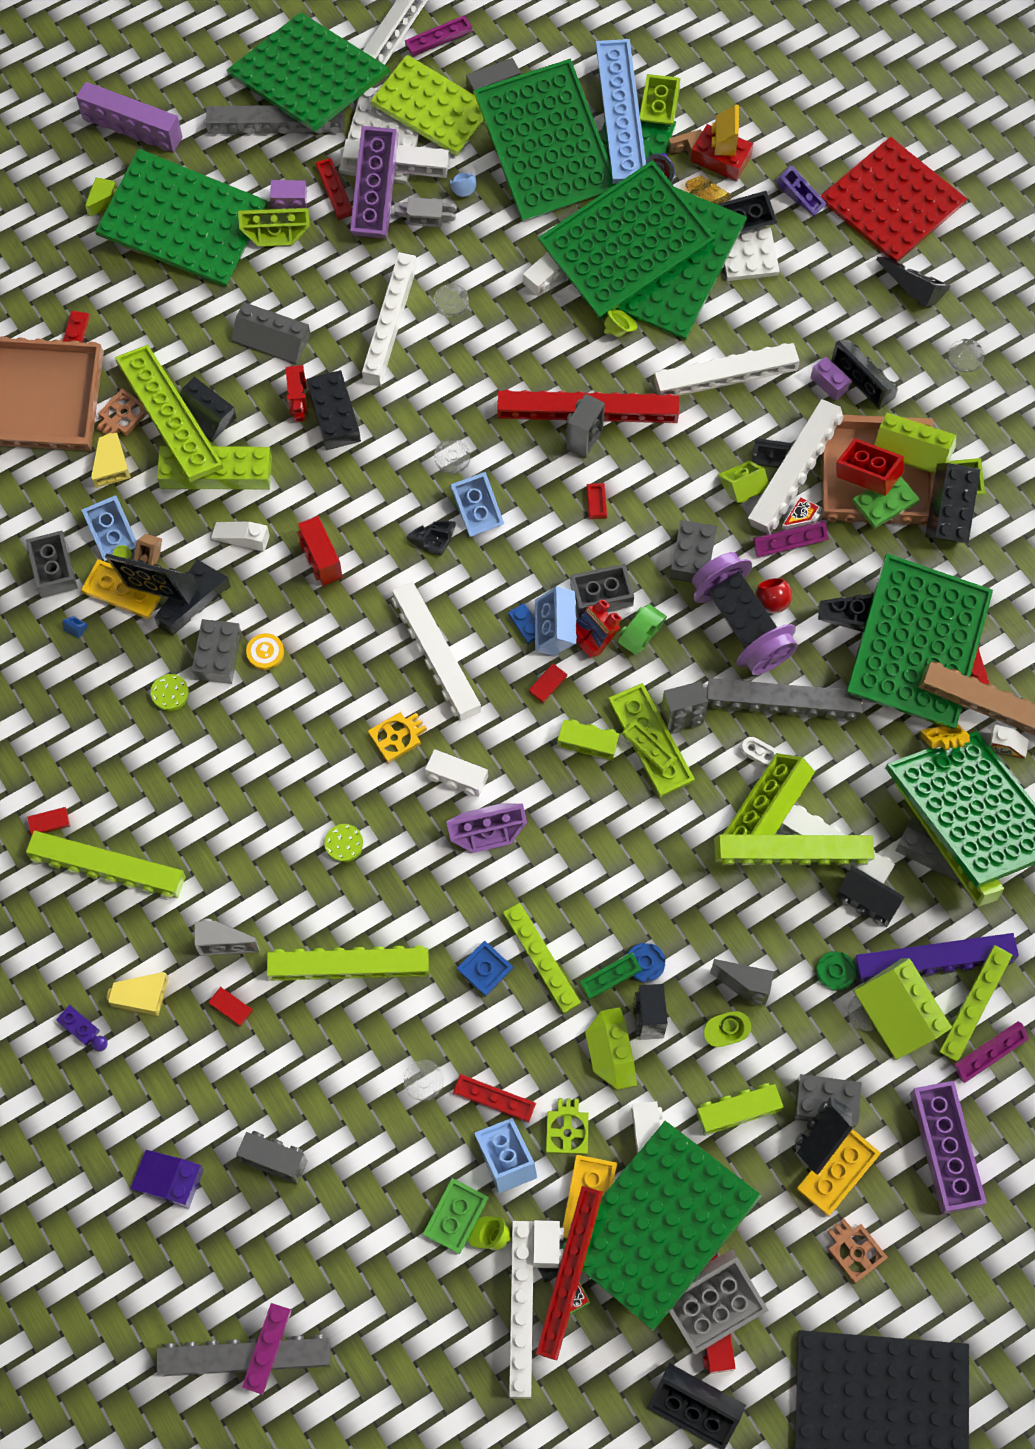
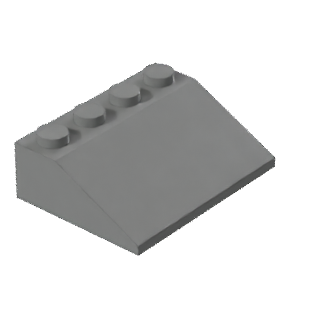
M731 1249L707 1264L669 1313L694 1354H697L769 1310L734 1250Z

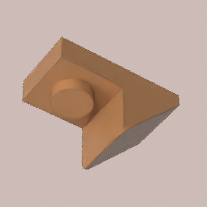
M699 129L669 138V153H680L686 150L691 159L692 148L701 135L702 130Z

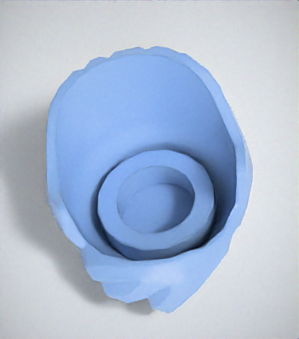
M465 172L457 174L453 182L450 179L452 191L460 197L471 195L476 188L475 175Z

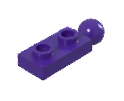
M71 1005L56 1019L60 1025L85 1046L92 1042V1048L97 1052H102L107 1048V1039L101 1035L96 1036L100 1030Z

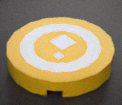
M263 633L256 635L249 641L246 653L252 666L260 670H269V668L278 666L283 660L284 648L283 643L278 637L273 634Z

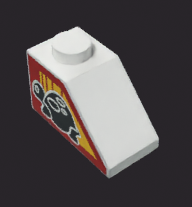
M800 496L783 523L781 531L817 522L820 514H818L820 506Z
M994 725L990 732L988 745L996 753L1025 759L1029 740L1015 729Z

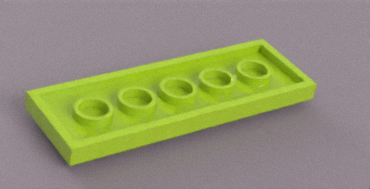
M643 683L608 698L624 730L636 720L677 758L676 762L662 773L633 746L660 798L695 782L694 776Z

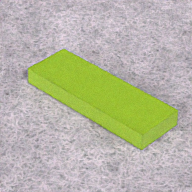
M636 720L622 732V736L662 773L676 762L677 758Z

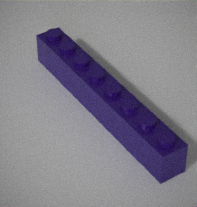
M1014 933L858 954L854 958L858 983L867 982L901 958H910L918 973L924 976H932L936 974L935 972L943 971L944 974L952 973L955 969L961 968L963 971L972 970L975 966H983L993 945L1012 954L1008 963L1010 965L1019 956Z

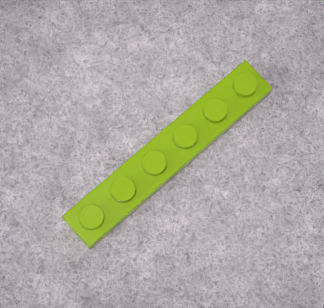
M521 903L504 911V917L562 1013L565 1014L581 1005L580 1000Z
M996 945L992 946L952 1024V1028L949 1030L938 1051L939 1053L958 1062L1012 954Z

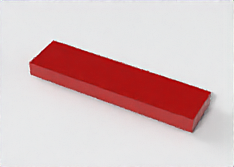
M332 158L315 162L316 169L337 219L341 220L352 216L353 208Z
M462 1074L459 1075L453 1094L527 1123L530 1122L536 1106V1102Z

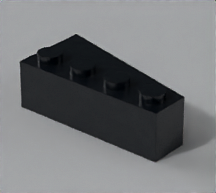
M197 559L188 571V573L195 577L199 585L189 604L167 599L154 617L157 627L171 635L177 633L191 621L194 615L202 612L207 604L215 601L219 594L231 587L227 576Z

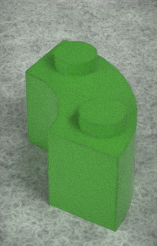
M650 604L644 608L640 607L635 614L636 617L628 627L624 626L619 633L621 637L618 643L635 655L644 650L651 638L659 632L667 618L665 614Z

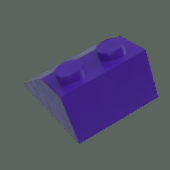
M145 1150L131 1190L189 1209L204 1169L199 1164L181 1158Z

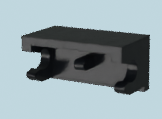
M755 438L752 462L760 466L779 468L789 453L792 443Z

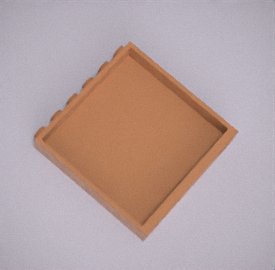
M0 337V446L91 451L104 354L101 344L97 342L81 343L79 341L63 342L57 339L45 341L40 338L27 340L22 337L17 339Z
M843 415V420L835 428L832 439L828 440L825 444L824 452L821 454L822 520L829 522L846 521L848 523L859 521L870 524L852 503L853 498L868 489L837 478L836 461L854 438L875 445L884 417ZM906 418L933 427V419ZM904 464V472L901 477L919 497L920 501L884 524L901 523L902 525L919 524L927 526L934 474Z

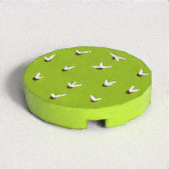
M166 674L154 681L150 695L153 703L159 709L175 711L186 704L189 689L182 677L175 674Z
M339 824L332 827L327 832L324 840L328 856L337 862L353 861L361 854L363 849V837L360 831L349 824Z

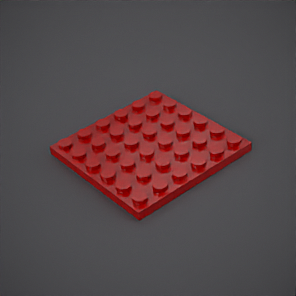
M891 136L820 196L827 203L826 206L889 259L899 262L967 201L964 195Z

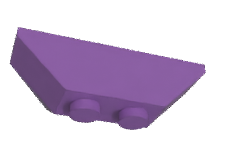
M501 803L463 812L446 821L450 840L472 853L511 844L527 824L523 803Z

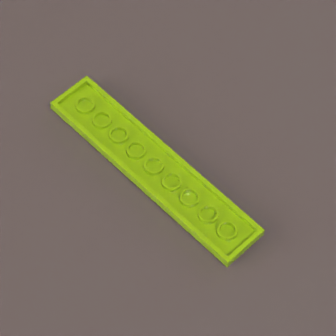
M147 344L116 356V363L189 482L224 469L220 458L149 345Z

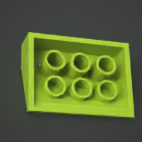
M901 958L853 990L895 1060L937 1039L952 1028L910 958Z

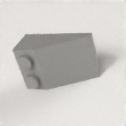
M201 919L200 922H195V947L200 956L260 953L255 937L217 921H212V919Z

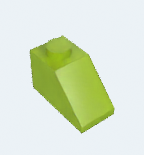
M95 177L85 205L88 216H94L108 208L118 189L116 181Z

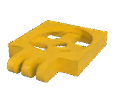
M399 712L368 730V734L387 763L421 745V741L417 736L425 732L427 728L425 725L421 726L423 722L421 719L417 720L419 718L417 713L405 719L402 713ZM399 722L404 725V728L394 731L391 724ZM384 729L387 733V738L379 742L378 733ZM410 734V742L405 747L402 743V738ZM397 735L398 739L396 741H392L391 736ZM392 745L395 746L398 751L390 752L385 750V748Z
M957 724L955 730L944 726L920 730L921 738L932 749L942 747L944 750H949V747L952 749L957 748V745L964 747V743L970 742L969 734L959 724Z

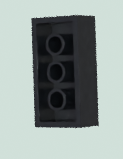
M339 370L307 378L308 391L326 451L361 442L359 427L342 371Z
M951 463L937 464L925 534L926 538L953 543H969L981 469Z

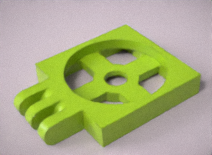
M558 1098V1111H548L546 1154H588L589 1112H578L579 1099H574V1107L570 1106L571 1098H566V1106H562L563 1099ZM558 1117H564V1126L561 1129L551 1128L552 1123ZM572 1118H578L583 1123L584 1129H574L572 1127ZM569 1129L572 1133L571 1136L565 1137L563 1134L564 1130ZM551 1137H560L563 1140V1149L554 1145ZM574 1138H584L579 1147L571 1150V1141Z

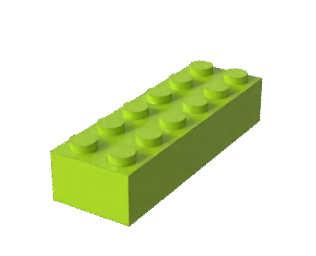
M160 446L157 475L160 489L270 490L272 466L270 447L212 446L223 463L224 469L189 482L168 446Z
M776 753L723 835H775L804 788L810 782L815 770L803 757Z

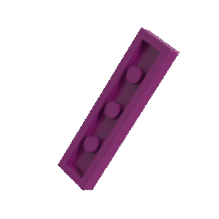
M464 15L405 40V45L413 57L472 32V26Z
M825 521L753 538L757 557L829 540Z
M1017 1021L954 1064L959 1079L966 1083L1029 1040L1024 1025Z
M274 1303L270 1304L242 1385L243 1389L261 1395L264 1394L292 1311L291 1309Z

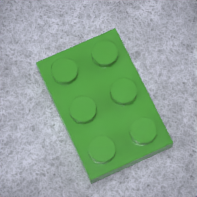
M900 476L886 496L868 489L853 498L852 503L875 529L918 504L920 499Z
M452 1178L423 1236L460 1255L489 1197Z

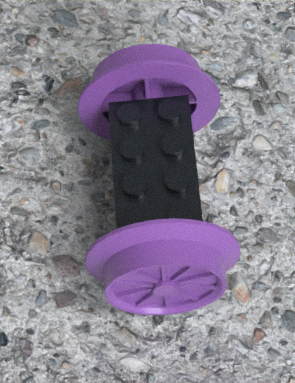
M735 552L725 553L709 561L694 575L692 584L696 591L693 598L697 603L711 600L714 602L744 648L738 656L736 664L739 667H748L753 675H760L779 666L796 651L798 644L793 638L796 628L792 624L777 627L745 580L752 569V562L748 559L740 560Z

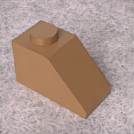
M148 534L140 537L136 543L134 560H143L151 565L157 564L161 552L162 538Z

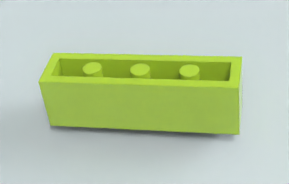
M762 1084L757 1087L758 1090L750 1092V1089L739 1092V1096L733 1098L728 1095L720 1098L717 1103L712 1104L710 1101L701 1104L696 1114L704 1136L781 1112L784 1107L776 1085Z

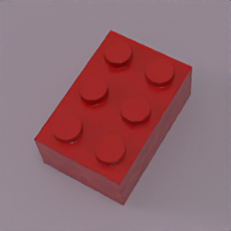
M706 124L692 148L690 162L738 181L752 156L754 143L738 137L735 156L715 155V148L711 147L712 137H715V133H712V126Z
M856 438L853 439L836 461L837 478L884 496L888 494L904 472V456Z
M319 516L298 523L299 531L296 532L299 538L298 542L301 549L306 553L305 557L309 566L312 565V572L316 581L320 580L322 586L343 578L340 560Z

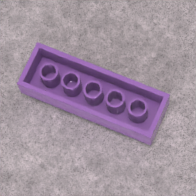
M88 82L84 83L76 96L82 119L86 122L98 124L102 128L114 130L118 134L122 133L132 139L141 140L148 145H154L164 151L173 153L183 138L178 116Z
M361 127L350 229L353 236L388 238L399 137L397 129Z
M949 1081L914 1088L910 1096L941 1215L983 1207L987 1202L955 1082Z

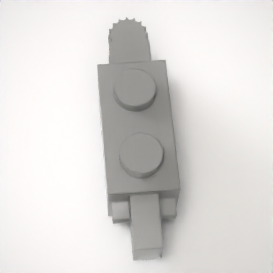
M408 197V202H398L394 205V215L407 218V222L412 226L442 227V221L453 222L456 219L455 214H453L457 210L456 205L443 203L441 199Z

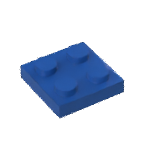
M484 940L458 966L457 971L486 997L514 968Z

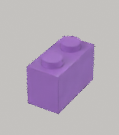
M271 180V207L277 209L306 208V181Z
M827 357L823 358L812 368L810 378L834 401L848 392L851 380Z

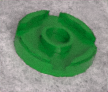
M831 951L819 959L816 967V976L825 988L832 991H842L854 982L856 965L853 959L846 953Z

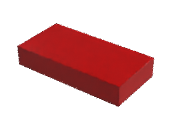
M605 483L586 484L589 520L607 519Z
M552 664L529 689V693L544 704L567 678L568 674L555 664Z
M66 807L27 816L31 835H33L34 831L48 833L71 827Z
M221 986L208 1002L240 1027L253 1011Z

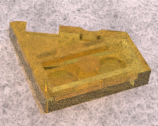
M702 175L685 183L689 193L712 203L719 204L731 200L730 193Z

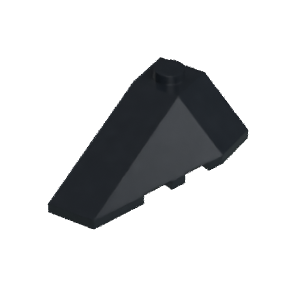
M877 256L876 260L912 298L918 300L917 303L921 306L935 305L950 289L951 285L932 276H920L921 272L910 268L906 270V266L887 257Z
M874 592L847 598L840 597L822 600L819 603L818 620L863 632Z

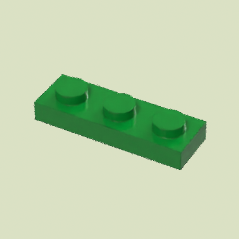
M632 952L581 980L580 983L591 1000L643 970Z

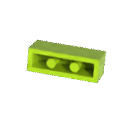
M563 719L557 747L613 761L619 741V733L612 729H600L593 724L584 725L573 719Z

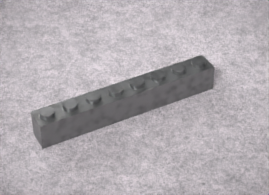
M207 106L206 127L208 134L344 132L345 113L343 109L320 129L313 132L276 106Z
M709 678L707 706L713 709L730 708L733 711L743 709L754 713L767 711L770 714L787 713L790 716L798 714L808 717L825 716L828 719L844 718L848 721L859 719L861 715L862 698L847 694L844 689Z
M313 1335L312 1339H304V1336H292L291 1340L283 1341L282 1338L272 1370L331 1367V1342L329 1338H325V1335ZM259 1338L248 1339V1343H240V1340H227V1344H219V1341H207L206 1345L197 1346V1342L184 1343V1347H176L174 1343L163 1344V1348H157V1375L165 1377L247 1372Z

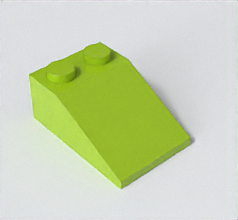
M654 74L646 75L640 121L667 125L674 124L681 78Z

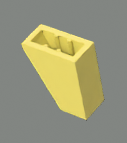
M117 432L99 437L91 476L95 488L131 478Z
M160 972L115 982L113 987L108 990L107 1000H109L108 1002L111 1007L159 1016L168 976L166 973Z

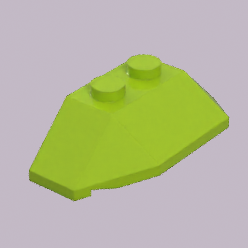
M309 208L238 211L239 229L257 246L293 245L310 226Z
M621 1008L600 1011L585 1032L593 1073L612 1085L616 1090L636 1087L634 1059Z

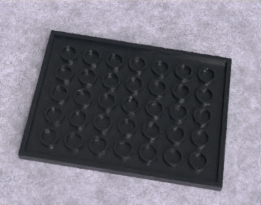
M798 1330L794 1449H969V1344Z

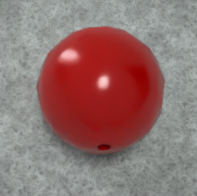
M772 578L761 582L755 592L763 607L771 614L783 612L790 606L792 601V589L782 578Z

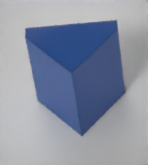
M75 616L66 618L62 622L64 631L77 638H80L88 627L87 623Z

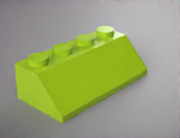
M886 413L880 425L875 446L904 456V464L935 474L937 464L949 462L956 447L957 435Z

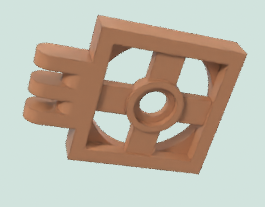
M121 389L98 413L103 421L97 426V429L105 435L121 432L127 436L148 413L138 399L124 389ZM129 400L126 404L118 403L119 401ZM136 404L140 408V413L137 416L131 412V409ZM111 407L117 412L112 419L109 417ZM123 409L128 411L126 414H121ZM123 418L131 421L127 426L118 424Z
M843 1218L840 1220V1223L844 1229L838 1224L833 1226L838 1232L837 1235L831 1228L827 1231L835 1242L828 1251L852 1282L856 1284L888 1257L862 1224L852 1229ZM862 1236L868 1240L862 1245H857L851 1237ZM843 1243L850 1250V1255L845 1259L840 1257V1247ZM874 1247L876 1257L875 1262L872 1264L866 1256L867 1252ZM857 1249L862 1252V1256L859 1258L854 1255V1251ZM854 1262H860L865 1271L853 1272L849 1266Z

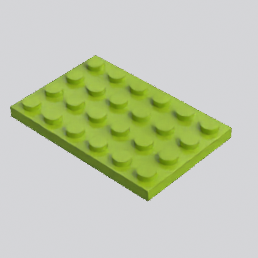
M409 55L405 56L370 102L372 106L445 150H449L455 156L459 155L484 122L474 94Z

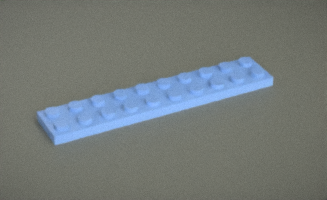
M630 39L596 41L613 184L619 183L646 164Z

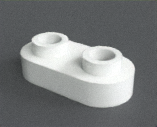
M755 737L746 738L742 744L743 754L765 767L769 765L775 754L778 753L775 748ZM751 746V747H753L755 750L750 751V750L748 749V747ZM765 756H770L771 760H766Z

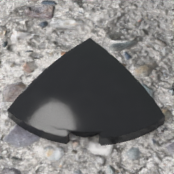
M435 521L433 525H428L425 528L422 525L413 530L407 536V540L427 552L442 556L451 540L456 522Z

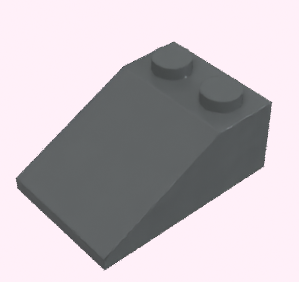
M714 959L710 974L743 999L750 1001V1004L761 1006L762 1004L766 1005L769 998L774 971Z

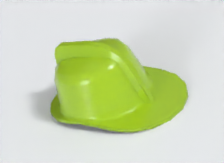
M622 310L608 311V316L604 320L606 327L604 333L612 334L618 338L627 332L637 330L638 327L636 321Z
M726 1012L711 1018L706 1023L704 1037L710 1045L715 1047H724L738 1043L749 1036L751 1022L742 1012Z
M483 1216L478 1219L468 1238V1242L475 1248L498 1251L507 1242H512V1238L503 1218Z

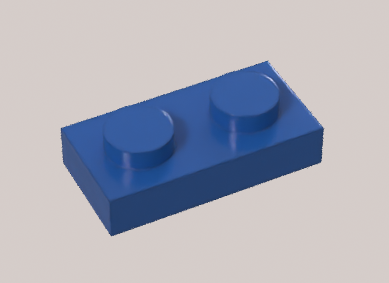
M525 603L509 611V617L526 643L530 644L535 641V619Z

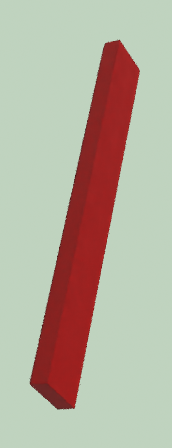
M585 1186L581 1187L537 1347V1355L558 1361L603 1195L602 1191Z

